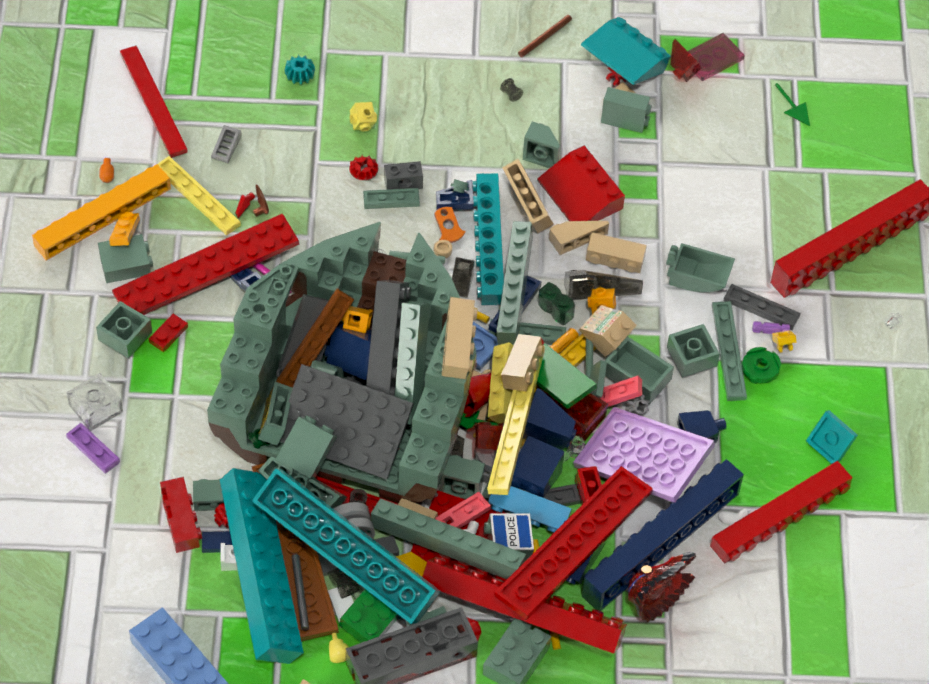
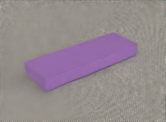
M79 423L66 434V438L105 474L120 463V458L82 423Z

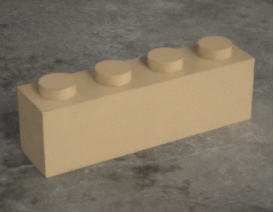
M519 159L502 167L537 233L554 225Z
M450 298L441 376L466 379L467 373L472 371L473 360H470V355H473L475 343L471 342V337H475L476 326L473 325V321H476L478 310L474 308L475 300Z

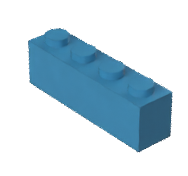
M510 486L508 495L491 494L488 501L492 505L491 509L500 513L505 510L511 512L510 514H530L532 525L540 527V524L548 526L547 530L553 533L570 517L572 509L513 486Z

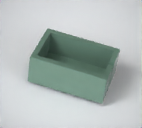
M628 336L617 347V350H614L605 360L607 362L605 376L618 383L635 376H639L642 379V394L645 395L644 399L650 401L648 404L672 380L674 366Z
M514 618L484 662L483 675L498 684H526L549 650L551 636L536 627L534 630H531L532 625Z

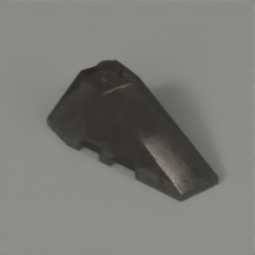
M587 270L565 271L564 285L567 301L588 299L591 296L592 289L601 287L605 289L615 288V296L642 294L643 280Z

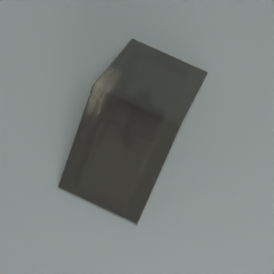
M460 257L455 259L452 280L459 296L468 298L474 277L475 260Z

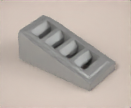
M224 125L211 158L229 163L242 136L241 130ZM228 135V136H231V137H234V138H233V139H229V138H226V136ZM224 141L229 142V143H231V145L225 144V143H223V142H224ZM221 146H222V147L228 148L229 150L226 151V150H223V149H220V148H221ZM218 152H220V153H224V154H227V155H226V157H223V156H220V155H217V154H218Z

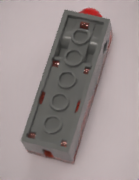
M462 607L346 648V665L355 684H403L477 657L478 640L482 631L478 621L466 617Z

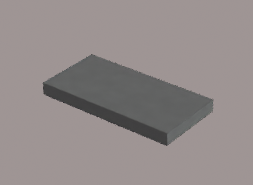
M303 294L278 366L281 370H284L328 303V299ZM327 342L315 360L321 361Z

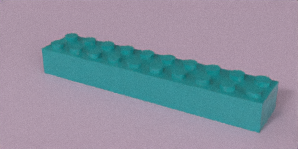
M232 468L220 479V485L256 660L290 664L304 652L276 520L252 502L267 479L258 472Z
M275 468L252 500L253 503L410 624H416L421 620L441 592L281 469Z

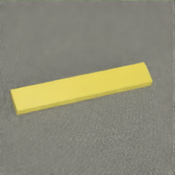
M170 156L158 163L169 176L170 183L226 236L241 226V222Z

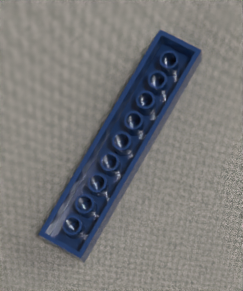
M727 459L721 464L717 463L713 467L712 472L708 475L704 474L694 487H688L684 495L678 498L675 503L671 502L670 507L666 510L662 509L652 522H646L640 532L637 534L633 533L623 546L619 545L610 557L603 558L598 567L594 570L590 569L584 576L582 597L595 610L602 611L629 588L630 579L635 574H638V577L646 574L642 571V567L655 566L736 498L740 493L744 474Z

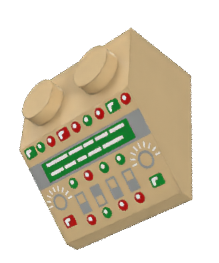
M601 305L580 327L579 331L606 357L621 344L637 325L623 311Z

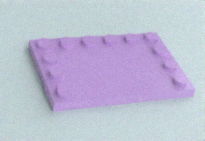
M613 407L573 463L574 467L578 469L597 466L599 476L607 479L622 466L653 488L652 495L675 503L715 447L714 440Z

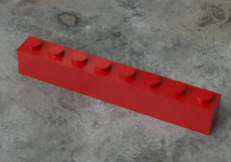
M836 461L712 536L710 547L724 564L730 560L735 561L743 552L753 550L761 541L766 542L778 531H784L792 522H799L805 514L815 512L823 503H830L836 495L846 493L850 489L853 477L839 461Z

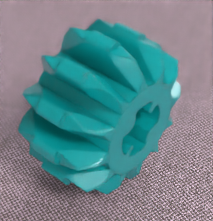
M298 54L297 58L291 56V59L287 60L285 74L288 81H292L293 84L299 82L302 85L303 82L308 83L309 79H313L315 66L312 59H307L306 55L300 57Z

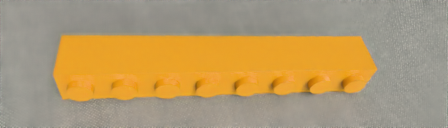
M158 164L147 168L139 175L131 177L128 181L117 185L109 192L101 194L93 201L85 203L79 209L38 230L32 235L34 247L47 261L119 219L120 214L132 212L171 190L169 176Z

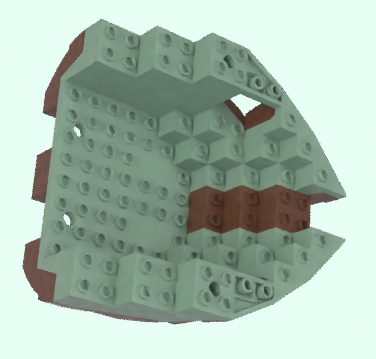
M377 222L326 239L282 262L247 288L233 319L234 335L220 364L221 379L207 409L208 423L215 437L220 438L226 446L249 463L259 465L265 463L271 456L277 457L284 445L283 442L279 441L278 445L270 443L269 446H261L259 449L253 447L252 441L248 439V434L261 427L267 396L274 382L278 379L276 372L279 369L278 366L303 294L330 300L338 288L354 298L351 306L373 310L369 329L372 330L377 281L409 282L411 297L407 302L430 303L424 385L412 424H407L389 478L384 479L328 458L325 459L317 476L342 485L348 479L379 488L380 498L397 504L401 498L418 503L425 499L431 500L439 487L457 438L465 404L469 396L470 382L477 352L474 344L473 355H470V360H473L472 371L467 373L466 379L441 376L448 306L451 297L460 298L450 274L420 233L417 234L407 260L378 252L381 222ZM354 315L356 320H360V316ZM330 338L328 339L326 348L328 345L330 346ZM326 348L321 359V362L325 363L327 362V357H325ZM343 371V379H345L347 376H353L352 374ZM358 377L361 384L366 386L367 380Z

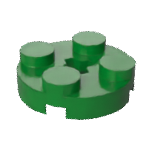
M765 347L750 349L742 361L743 373L754 384L768 383L775 380L781 367L779 356L774 351L772 353L767 351ZM761 362L762 365L766 366L764 368L758 367V363Z

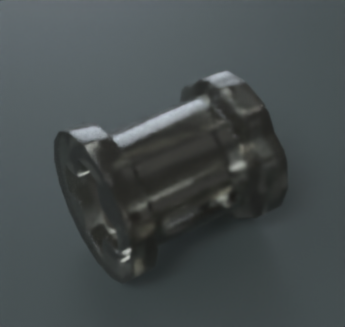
M512 78L502 82L500 89L502 92H506L511 102H515L522 97L523 90L514 84Z
M363 489L352 490L349 503L359 502L366 505L367 493Z

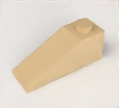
M566 221L556 224L550 228L549 241L559 255H562L589 243L592 232L607 235L609 222Z

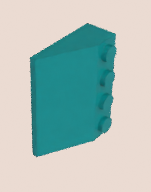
M620 17L607 21L581 43L582 47L632 85L663 74L671 58V55L664 48L657 46L650 38L645 37L637 28L632 27L625 19Z

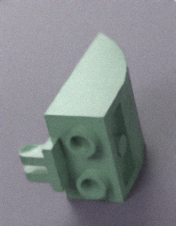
M681 243L679 250L676 245H672L666 265L670 266L667 277H670L669 285L694 292L719 291L726 287L735 258Z

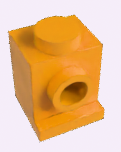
M350 306L341 319L344 322L343 328L366 333L370 329L373 310ZM354 315L360 316V320H356Z

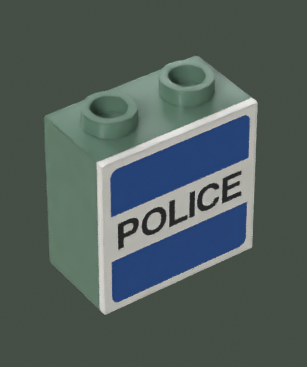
M490 514L488 521L484 523V533L488 534V540L526 554L527 560L534 551L530 514Z

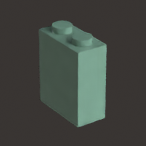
M608 87L603 100L601 123L643 133L644 127H648L650 116H647L650 115L652 105L649 104L650 97Z
M142 234L133 236L129 245L110 246L109 241L98 243L106 284L141 277L151 272L150 267H153L152 257L147 255V252H150L148 241H144Z
M306 415L305 418L298 417L276 460L310 479H315L337 436L333 434V429L326 425L318 426L315 424V419Z

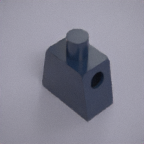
M708 410L683 412L678 415L677 425L679 429L714 440V443L718 441L719 431L727 428L724 418L714 420L711 412Z

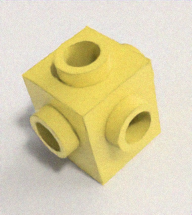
M372 102L355 103L350 109V123L353 124L354 130L369 131L377 121V114L374 112Z

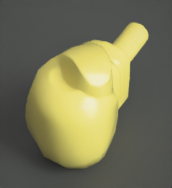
M332 633L333 640L329 642L330 661L333 663L345 662L346 648H349V646L342 639H338L337 633Z

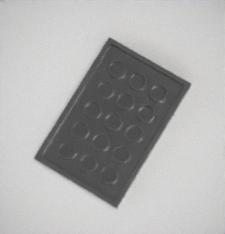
M301 364L289 398L290 408L287 423L280 442L285 443L298 417L305 418L306 415L316 420L315 424L320 427L323 425L330 427L334 430L333 434L337 436L326 458L388 479L414 403Z

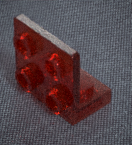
M479 422V424H473V427L468 428L467 433L476 434L475 449L497 451L504 423L491 426V422Z

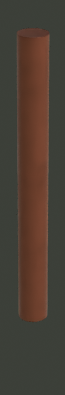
M566 15L521 49L518 55L524 57L569 23L572 17Z

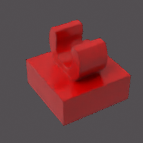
M610 67L607 68L612 73H609L606 79L610 81L615 77L614 86L617 87L621 80L626 83L627 80Z

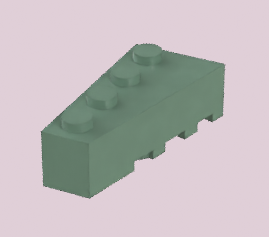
M271 456L258 470L266 479L270 477L275 468L283 470L331 508L341 505L347 498V496L316 478L310 479L276 460L277 457Z

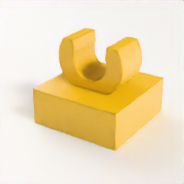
M791 330L772 333V339L777 344V349L780 353L783 352L782 347L787 344L789 351L793 350L792 343L797 342L796 335Z

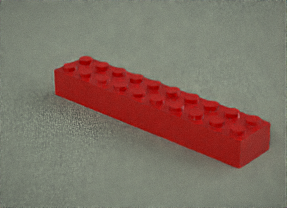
M919 179L776 260L770 283L784 298L794 295L799 289L810 286L815 280L824 278L834 269H840L848 261H854L862 253H868L874 246L882 245L888 238L897 236L902 230L911 228L920 220H925L929 216V187Z
M441 554L427 561L422 576L441 592L613 654L620 648L627 624L623 623L621 618L603 616V612L592 609V611L586 610L584 605L576 602L569 604L565 602L564 598L556 595L549 597L526 620L494 596L495 591L507 579L497 575L496 577L488 575L487 571L479 568L474 570L469 568V564L458 561V563L452 562L450 557Z

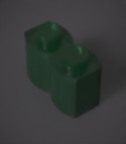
M548 282L539 289L538 305L542 310L551 314L557 323L566 325L574 318V301L569 296L562 294L555 284Z

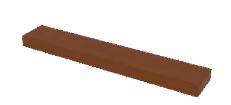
M338 288L335 290L276 382L294 387L301 364L311 366L353 303L354 298Z

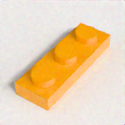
M125 212L120 214L109 238L110 246L130 244L140 221L139 213Z

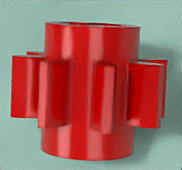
M222 503L215 509L214 520L219 527L224 525L229 528L225 505Z

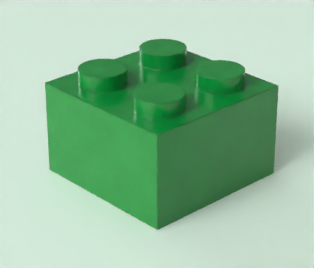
M365 589L340 618L339 626L360 643L385 635L397 620L398 614Z

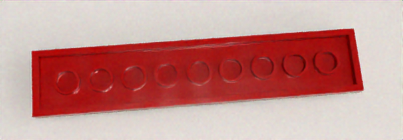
M282 213L113 289L112 293L118 303L121 301L145 315L300 245L299 240Z
M621 466L495 591L494 596L527 620L652 493L653 488Z

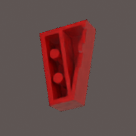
M184 477L160 482L162 502L176 553L199 548V540L202 539L200 527L196 528L195 522H198L195 510L192 511L191 505H193L192 497L187 492Z

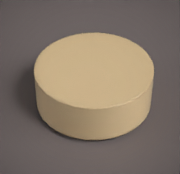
M447 240L437 241L434 244L435 255L445 256V258L450 257L452 254V244Z

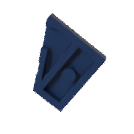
M472 180L466 181V183H469L467 187L469 190H464V193L454 191L453 186L436 191V210L442 207H452L453 210L473 209Z

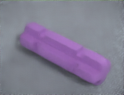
M754 321L752 325V331L756 333L763 331V333L772 334L790 330L789 324H782L781 326L779 323L764 322V324H761L759 321Z

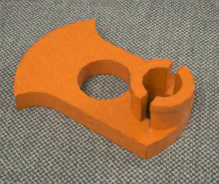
M442 207L434 213L441 231V238L439 240H447L450 243H454L464 236L466 231L459 227L452 207ZM446 221H451L454 227L452 229H446L444 228L443 223Z

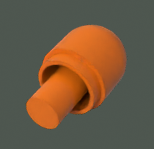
M104 158L103 164L99 169V177L105 183H109L114 179V168L111 165L110 158Z

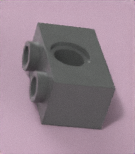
M421 161L384 165L386 190L423 189Z

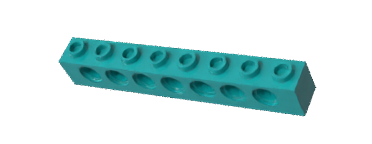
M498 173L476 174V181L472 182L473 192H476V196H473L474 207H477V211H474V222H477L478 225L474 226V236L478 237V241H475V252H479V256H476V267H479L480 270L476 272L477 283L480 282V287H477V298H481V305H501L504 273Z

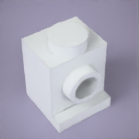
M221 543V571L238 570L233 545Z

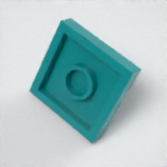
M828 410L825 411L806 442L833 464L836 461H841L858 435Z

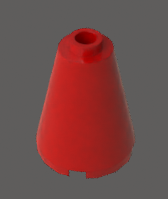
M491 373L471 377L469 396L464 409L466 415L464 417L474 415L489 401Z

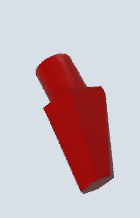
M252 192L246 196L241 195L235 212L237 218L250 205V201L255 199V195Z

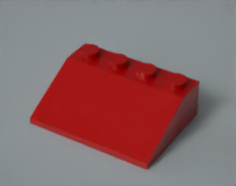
M585 145L569 152L537 178V181L569 221H599L622 210L624 207L625 195Z

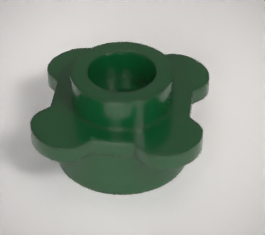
M256 429L253 433L250 432L248 434V439L252 441L253 447L259 449L261 446L270 445V443L258 439L260 429Z

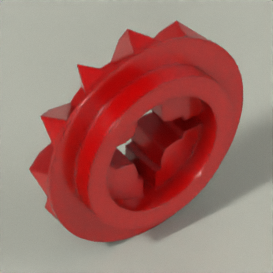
M363 155L359 158L355 157L353 161H350L349 166L351 175L359 180L372 179L377 175L379 169L376 159H372L370 155L368 157ZM367 164V167L361 171V166Z

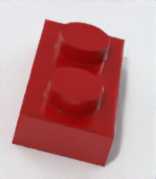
M173 313L148 338L149 343L165 352L188 328V323Z

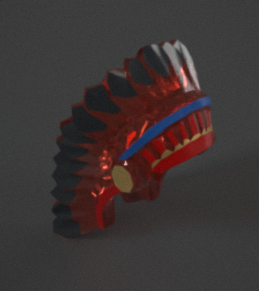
M683 553L677 557H671L663 564L653 567L644 565L641 571L630 579L628 600L634 604L635 610L642 620L649 622L650 620L654 621L656 617H662L663 612H668L669 607L674 606L675 602L679 600L680 595L684 594V590L690 587L689 584L693 582L695 576L691 573H681V570L685 569L696 558L695 553Z

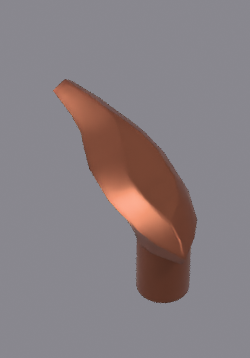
M256 184V193L260 207L254 209L253 213L257 217L263 213L268 214L269 208L263 192Z

